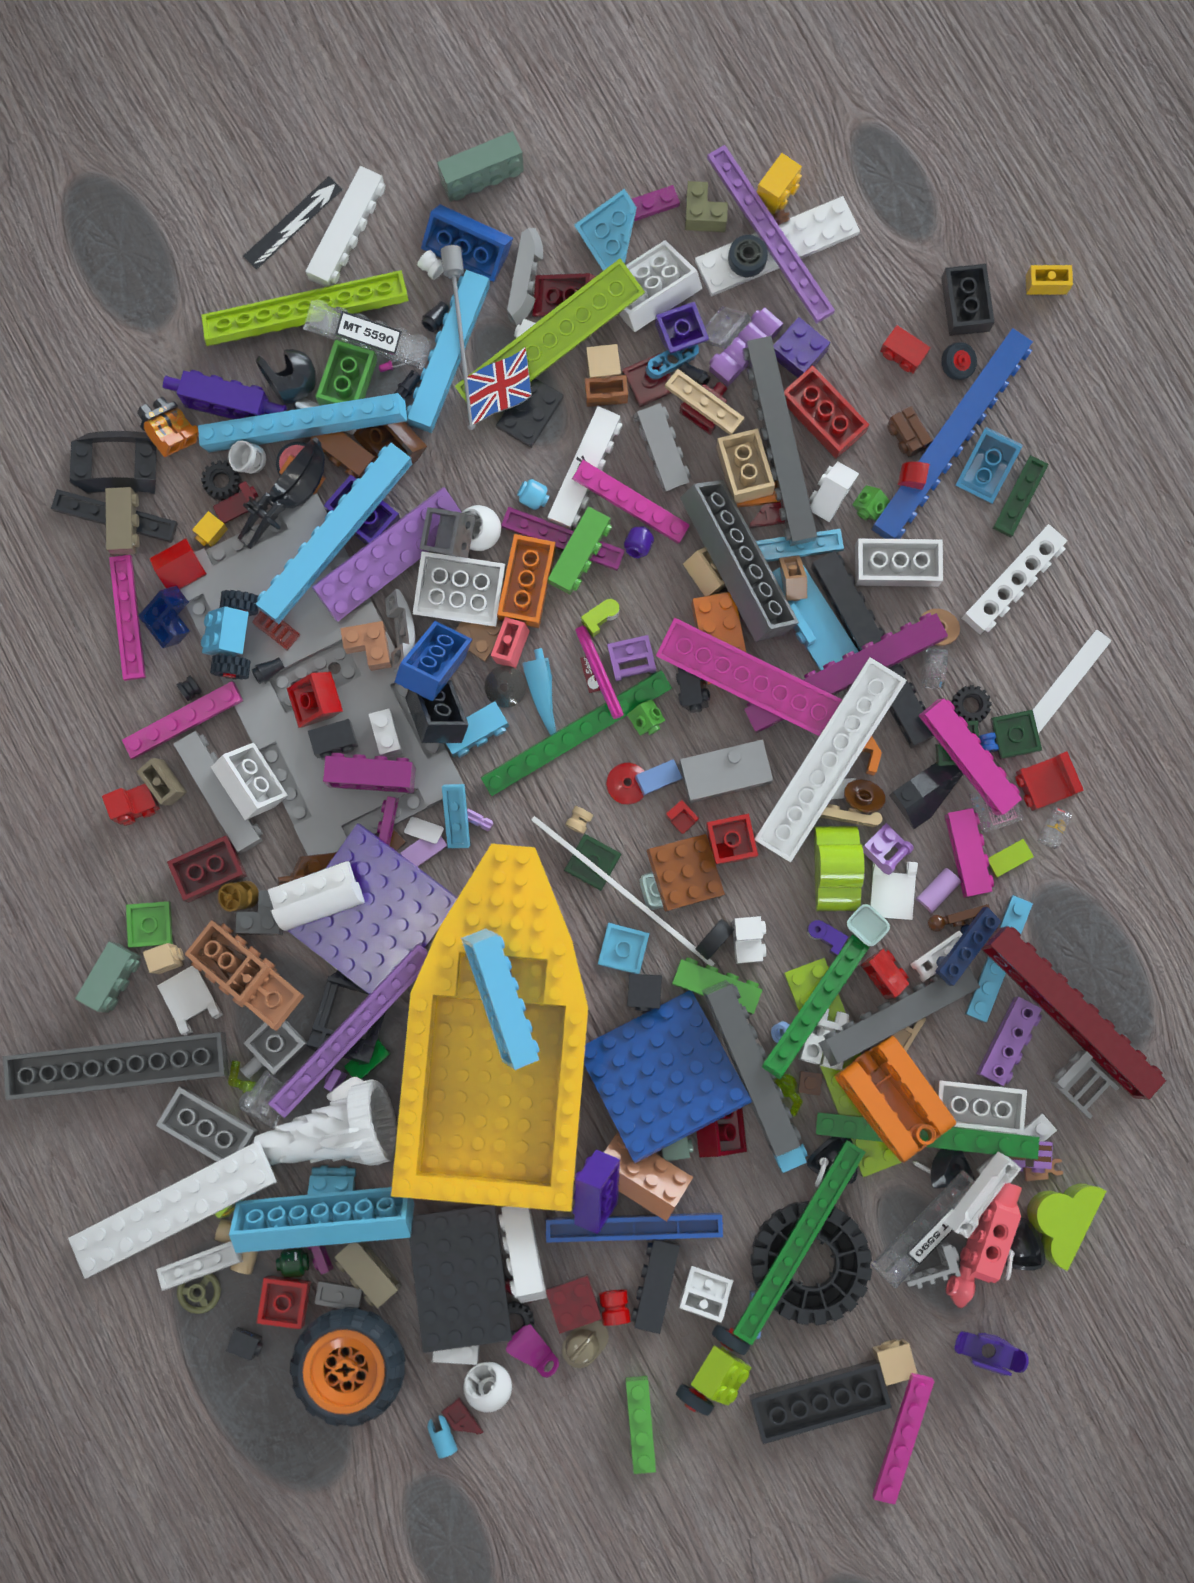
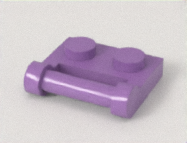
M648 635L607 644L615 682L621 681L624 677L657 672ZM647 658L648 664L619 669L618 664Z
M887 823L863 846V853L887 875H890L895 870V866L905 855H909L913 851V845L908 841H904ZM895 846L898 851L890 860L886 861L883 857Z

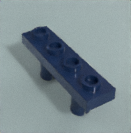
M983 907L970 925L965 924L961 927L960 932L962 936L947 956H940L937 959L936 964L938 967L935 972L949 986H954L1002 921L988 907Z

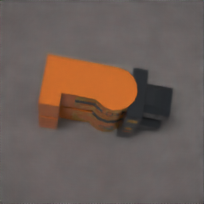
M160 397L154 401L153 407L155 410L153 411L148 404L139 407L137 414L142 420L140 427L146 432L164 458L197 442L199 437L198 427L196 425L192 426L188 422L183 412L177 408L178 405L175 401L169 403L164 397Z

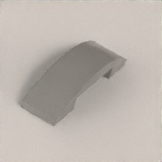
M395 589L385 599L387 617L393 618L395 623L397 648L391 653L393 671L397 672L402 660L414 647L415 629L409 606L401 591Z

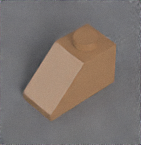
M800 556L779 558L782 586L787 601H798L807 598V575Z

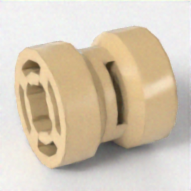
M574 806L572 810L573 815L567 820L565 825L580 834H584L587 829L586 824L591 821L593 814L578 806Z

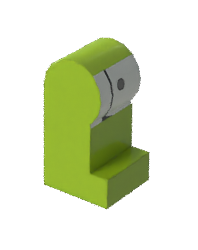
M607 599L581 616V622L586 626L592 637L600 633L599 626L608 620H614L618 617V602L614 599Z

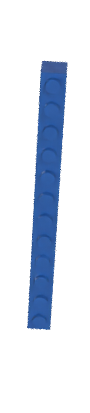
M1014 328L1011 329L918 461L930 464L926 484L923 489L920 490L901 485L873 525L872 531L884 539H900L906 531L903 527L907 522L912 523L918 514L915 512L917 507L924 506L929 498L926 495L928 491L936 489L941 481L938 479L940 474L947 473L952 466V463H950L952 457L957 458L964 448L961 446L964 440L969 441L975 433L973 427L976 424L980 426L987 416L984 413L987 408L992 409L998 400L995 397L999 391L1003 393L1009 382L1006 380L1010 375L1013 377L1016 375L1021 367L1018 363L1021 359L1025 361L1032 352L1030 349L1033 343L1032 340Z

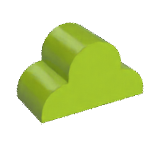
M814 826L816 911H856L861 906V887L864 882L863 847L860 844L858 827Z
M1080 1183L1070 1186L1063 1194L1047 1190L1037 1193L1030 1200L1027 1208L1028 1220L1035 1230L1043 1234L1041 1242L1045 1258L1050 1263L1066 1271L1069 1270L1107 1192L1106 1190Z

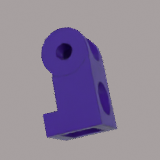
M820 920L811 922L807 928L808 936L811 939L821 940L831 946L829 953L834 956L839 954L848 939L847 935Z

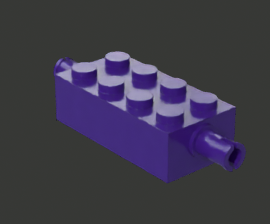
M183 370L181 380L165 376L163 380V389L177 391L176 394L185 408L234 420L287 411L286 405L270 402L265 391L256 385L248 387L236 380L229 382L216 375L205 376L196 370H191L190 372Z

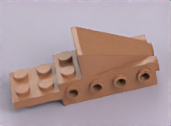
M211 920L186 951L185 955L193 961L191 963L193 967L200 972L202 970L206 972L204 976L214 984L215 982L220 984L218 988L227 995L231 994L234 997L232 1000L242 1008L245 1005L267 1025L277 1031L304 995L276 972L277 969L271 961L266 958L262 960L259 957L261 955L259 951L252 946L250 948L246 947V940L239 935L234 937L231 934L233 930L224 923L220 926Z

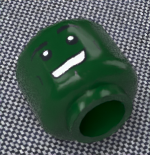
M302 1248L285 1249L281 1252L280 1258H276V1269L281 1271L284 1278L302 1277L309 1270V1255Z

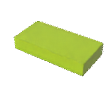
M1021 839L989 857V867L997 878L1034 856L1025 840Z

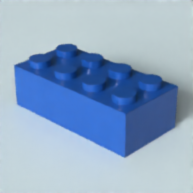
M434 621L400 663L394 682L433 701L465 660L472 639Z

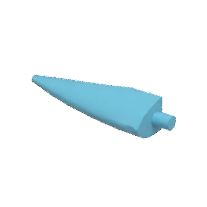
M539 648L534 650L536 660L524 662L522 665L537 711L546 729L552 735L556 732L552 704V674L549 659L544 658L543 650Z

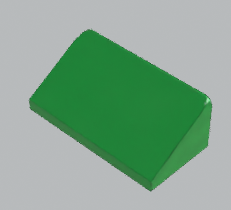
M377 1039L369 1064L359 1065V1062L351 1060L344 1067L352 1077H358L362 1080L390 1056L391 1053Z

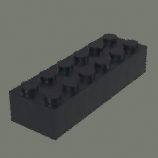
M876 1359L749 1395L760 1439L763 1444L892 1408L881 1367Z

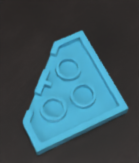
M625 189L574 225L603 271L619 258L625 264L637 209Z

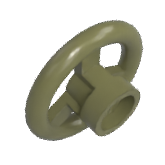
M212 1273L205 1275L200 1283L193 1284L190 1287H184L186 1284L184 1283L177 1287V1298L180 1305L186 1311L194 1314H203L213 1309L218 1303L221 1293L219 1281ZM211 1281L214 1287V1295L208 1303L205 1297V1287ZM196 1288L201 1290L200 1296L195 1294ZM184 1295H187L192 1302H200L202 1307L191 1306L185 1300Z

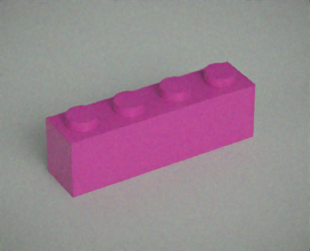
M973 808L947 813L945 821L958 877L961 880L960 885L963 898L992 892L994 880L992 875L988 874L989 859L987 854H984L982 848L984 846V838L982 833L979 834L977 825L980 824L978 814L974 813Z

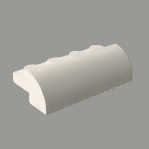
M344 862L268 889L274 910H271L272 915L278 926L284 931L365 903L359 882L355 881L349 862Z

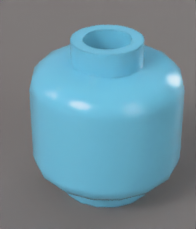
M533 479L527 482L524 481L517 493L519 502L533 510H537L540 506L544 507L549 499L547 487Z

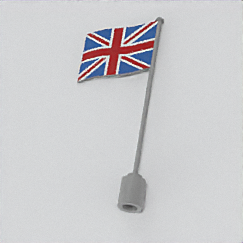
M449 245L441 249L443 274L453 281L469 425L467 427L469 430H474L476 424L484 419L515 407L532 396L527 352L525 347L513 356L487 365L468 376L456 280L464 273L462 252L460 246Z

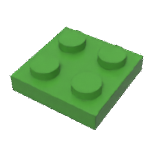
M171 902L126 905L128 948L161 946L166 943L173 944Z

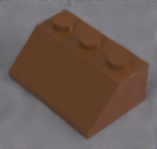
M406 422L357 429L353 434L357 441L369 453L375 456L376 460L380 450L384 446L388 447L390 443L411 457L412 465L427 448V445Z

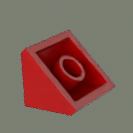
M187 538L149 558L154 571L170 595L207 575Z

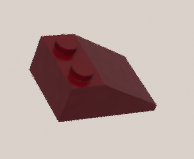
M591 273L536 275L535 302L532 316L543 318L596 276Z

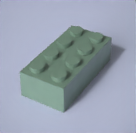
M513 131L437 162L440 182L450 202L461 200L465 195L472 192L478 193L489 185H497L506 178L517 177L524 171L523 153Z

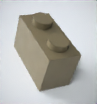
M152 758L136 771L160 805L172 806L187 793L163 759Z

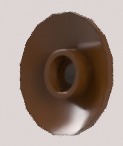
M854 780L848 783L844 789V797L847 803L852 808L861 812H876L882 809L886 801L884 791L877 784L868 780Z

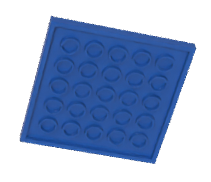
M687 991L660 1005V1009L654 1008L652 1011H648L585 1044L584 1065L634 1163L752 1102L692 991Z

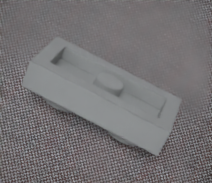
M319 1281L315 1304L340 1309L345 1307L359 1308L362 1290L361 1288L357 1290L353 1286Z

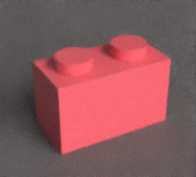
M507 617L504 618L491 653V657L496 664L516 669L530 632L524 622Z

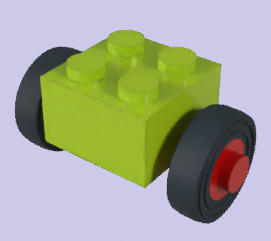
M720 1324L715 1326L712 1335L723 1346L721 1348L713 1346L691 1383L694 1388L681 1384L677 1389L676 1396L685 1403L684 1406L693 1412L698 1411L703 1415L709 1416L714 1409V1404L706 1396L713 1401L729 1406L736 1399L737 1391L741 1384L748 1379L749 1371L752 1367L729 1352V1350L745 1356L750 1348V1344L733 1334V1328L727 1329Z

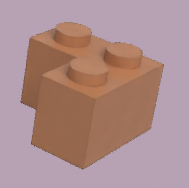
M383 621L340 628L343 648L347 654L366 651L368 666L371 671L392 667Z

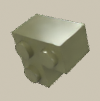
M688 181L685 230L726 231L728 202L707 201L708 182Z

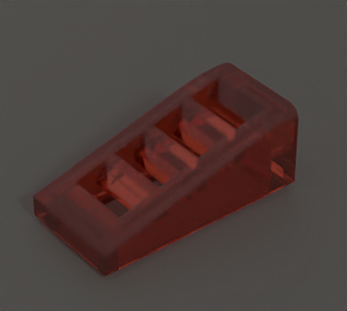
M260 611L252 621L254 626L288 651L300 636V633L283 620L280 624L276 623L269 631L268 628L274 620L269 618L262 625L268 616ZM283 626L284 629L278 636H275L277 631ZM288 631L291 632L289 637L283 642V637Z

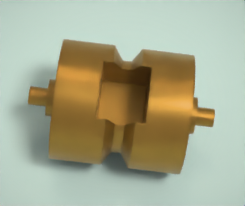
M251 881L225 884L218 893L220 906L229 912L252 908L259 899L258 888Z

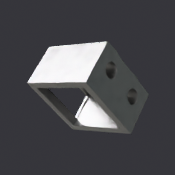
M427 507L420 549L468 558L476 516ZM433 513L440 515L435 547L427 546Z

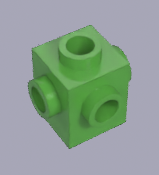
M866 485L852 505L858 511L857 515L860 518L877 521L890 500L881 489Z
M653 699L638 705L627 714L640 736L649 733V735L654 734L661 729L659 725L666 721Z

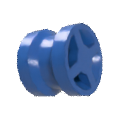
M995 733L979 736L980 745L984 750L989 752L999 750L998 745L995 743Z

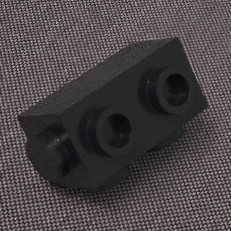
M678 667L676 680L678 685H680L681 691L678 694L680 705L691 713L701 712L702 708H708L710 691L706 688V680Z

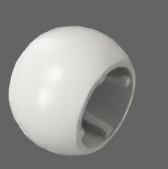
M474 505L462 511V513L476 516L470 550L484 551L494 546L501 533V523L496 513L482 505Z
M482 1362L475 1365L468 1372L464 1380L466 1400L473 1408L481 1412L499 1410L507 1403L512 1392L510 1375L504 1367L494 1362Z

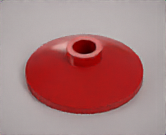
M621 763L615 766L607 777L606 785L609 795L616 802L625 805L639 802L644 796L635 776L644 772V770L634 763ZM630 779L632 781V784L630 786H625L624 780Z

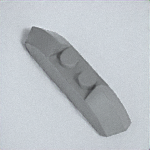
M535 228L524 230L520 238L507 307L508 318L516 326L528 316L535 302V298L529 295L533 294L534 282L531 280L532 275L537 273V262L543 260V245Z

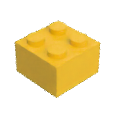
M783 153L780 154L757 188V194L771 214H775L786 207L788 203L787 198L790 194L794 195L800 186L798 183L802 178V175H800L802 166Z

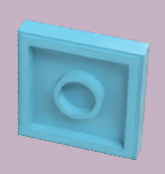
M608 923L598 965L639 974L650 933Z

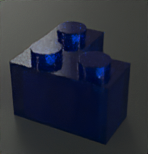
M177 586L160 590L138 615L163 649L179 644L190 632L178 616L189 601Z

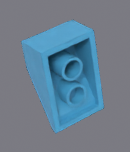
M986 427L955 486L993 504L1023 445Z

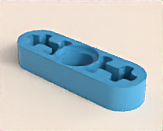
M698 344L688 347L687 349L693 350L692 353L688 351L683 356L682 353L685 349L671 354L667 350L652 358L646 366L647 375L652 379H659L681 367L685 362L688 363L694 360L699 352ZM674 355L678 362L675 364L670 363L667 356ZM661 363H663V365L660 367L659 371H658L657 369H655V370L652 369L653 365H654V367H658V366L661 365Z

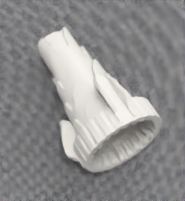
M352 1077L327 1094V1099L331 1101L330 1106L311 1110L312 1114L295 1117L293 1122L275 1126V1130L267 1131L254 1138V1143L260 1142L270 1166L279 1163H297L310 1160V1163L327 1159H332L333 1162L345 1159L372 1166L395 1159L398 1128L394 1109L384 1086L377 1080L363 1081L358 1077Z

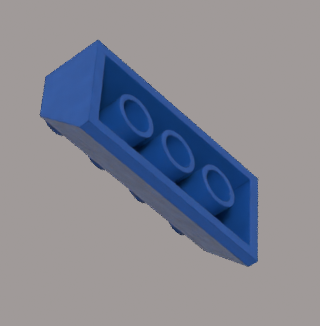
M440 204L430 213L421 249L425 251L431 250L436 256L441 258V249L449 245L460 246L463 268L488 277L490 281L494 282L508 256L513 237Z

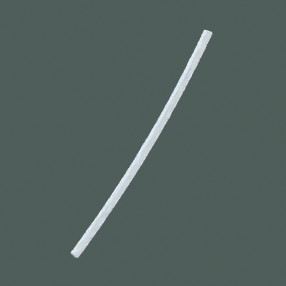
M534 816L531 819L710 966L715 964L711 959H705L695 950L696 947L538 818Z

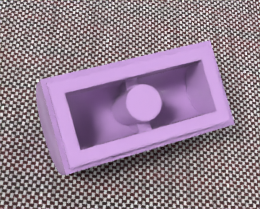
M944 868L916 900L930 913H933L957 888L961 880L951 870Z

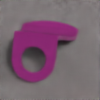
M531 1324L517 1331L512 1340L508 1342L506 1352L537 1369L542 1377H551L557 1371L559 1366L558 1358ZM553 1361V1368L549 1372H545V1365Z

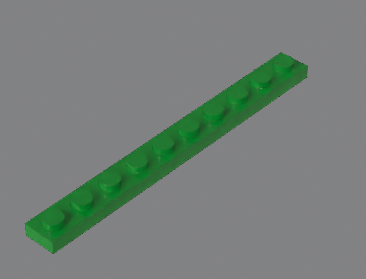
M659 670L616 696L623 711L622 717L613 719L605 702L480 778L490 795L493 796L624 718L638 705L652 699L654 700L672 689L663 671Z
M818 1112L817 1135L883 1142L864 1117ZM952 1127L926 1147L994 1155L1000 1152L1005 1156L1038 1159L1040 1137ZM925 1130L920 1131V1139L925 1142L928 1140V1133Z
M848 1140L844 1142L732 1333L750 1345H753L866 1153L864 1150Z

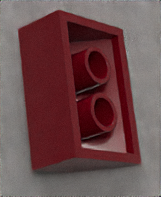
M742 1108L696 1131L699 1158L720 1157L747 1152Z

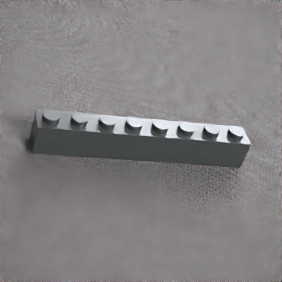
M967 967L954 986H949L939 975L930 978L931 983L925 985L923 982L913 987V993L908 995L907 992L898 995L895 998L896 1002L890 1004L887 1001L877 1007L879 1011L875 1013L868 1011L859 1016L861 1020L856 1023L853 1020L841 1026L843 1030L838 1033L833 1030L823 1035L825 1039L819 1042V1045L830 1066L849 1059L980 988L970 967Z

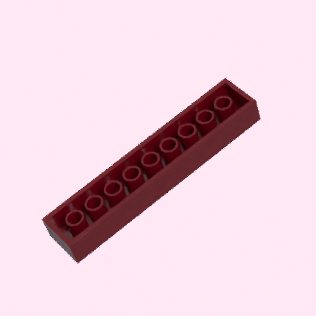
M1009 926L997 928L981 950L1072 1039L1087 1051L1133 1098L1150 1100L1166 1082L1161 1076L1163 1074L1162 1071L1154 1065L1151 1066L1146 1061L1147 1057L1141 1051L1135 1050L1130 1045L1131 1041L1123 1034L1119 1035L1114 1030V1024L1108 1019L1104 1020L1099 1015L1100 1011L1093 1004H1088L1083 999L1084 996L1076 988L1072 989L1067 984V978L1061 973H1056L1051 968L1052 964L1046 958H1041L1035 953L1037 951L1036 948L1029 942L1025 943L1020 938L1021 934L1019 931Z

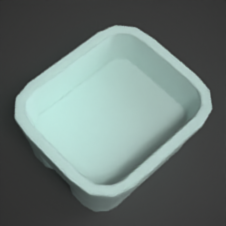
M653 872L642 875L640 887L646 906L651 910L663 908Z
M868 904L860 906L847 921L849 930L868 946L876 945L890 929L888 921Z

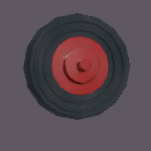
M961 342L949 345L941 357L943 371L953 380H963L970 377L977 367V356L973 348Z

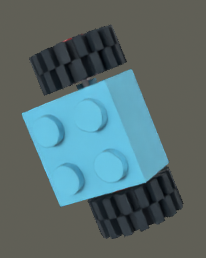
M240 590L222 591L219 608L206 614L204 619V626L206 628L205 634L201 639V646L203 647V654L212 655L210 674L228 679L246 680L249 678L251 661L246 658H239L236 655L243 654L248 616L258 614V607L256 605L258 595L246 591L241 592Z

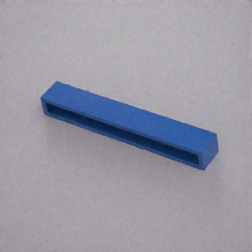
M721 1213L671 1214L667 1222L657 1215L610 1216L598 1234L575 1225L574 1217L546 1218V1243L723 1237Z

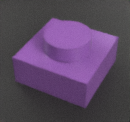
M334 1068L333 1071L327 1074L324 1088L332 1092L344 1082L347 1073Z

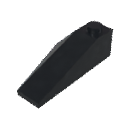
M934 763L897 788L889 796L911 827L915 829L934 815L962 777L963 772L957 765L937 766Z

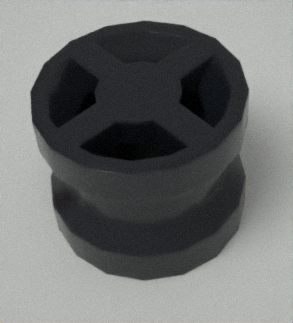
M191 675L187 677L186 681L176 684L188 702L192 700V696L195 694L199 695L202 693V690Z

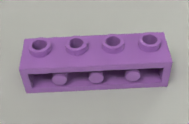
M1021 997L1013 998L976 1074L998 1086H1004L1005 1083L1008 1084L1013 1076L1011 1070L1014 1064L1017 1065L1023 1055L1021 1050L1024 1045L1027 1046L1032 1038L1030 1032L1033 1026H1037L1041 1020L1042 1015L1040 1012L1042 1009Z

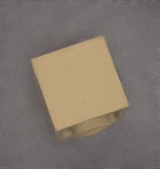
M617 344L586 347L589 378L601 377L603 379L610 378V376H621Z
M905 1339L890 1340L879 1346L872 1347L875 1359L880 1364L886 1386L909 1380L911 1373L917 1374L910 1345Z

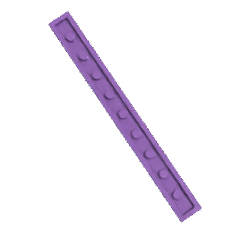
M724 145L708 154V161L759 238L764 241L767 250L816 324L834 314V308L727 147Z
M418 943L268 1101V1104L285 1118L417 979L428 951Z

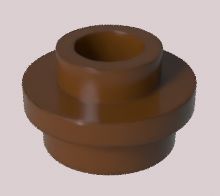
M784 210L773 214V217L777 224L781 225L790 221V212L785 213Z

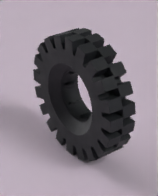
M809 1201L788 1204L783 1209H778L759 1228L760 1232L758 1236H755L752 1245L753 1252L751 1254L752 1276L757 1288L762 1283ZM833 1207L815 1238L821 1240L820 1244L823 1245L825 1242L830 1247L833 1253L831 1258H834L833 1272H829L830 1277L824 1283H816L817 1286H804L802 1281L798 1283L791 1278L773 1309L779 1315L788 1320H794L799 1324L808 1325V1323H814L815 1325L827 1324V1321L833 1320L835 1322L843 1318V1314L848 1310L851 1312L858 1305L857 1301L859 1298L864 1297L868 1289L866 1287L868 1280L871 1281L872 1269L870 1268V1262H872L871 1250L868 1249V1241L864 1233L851 1217Z

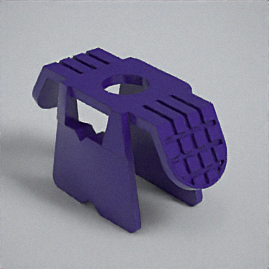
M961 1331L956 1339L955 1352L970 1356L971 1363L976 1367L1007 1376H1012V1373L1004 1368L1022 1373L1028 1367L1029 1358L1027 1353L996 1335L986 1333L975 1335ZM985 1344H992L995 1348V1354L990 1358H986L982 1354V1347Z

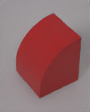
M923 462L903 463L898 485L922 490L926 484L930 464Z

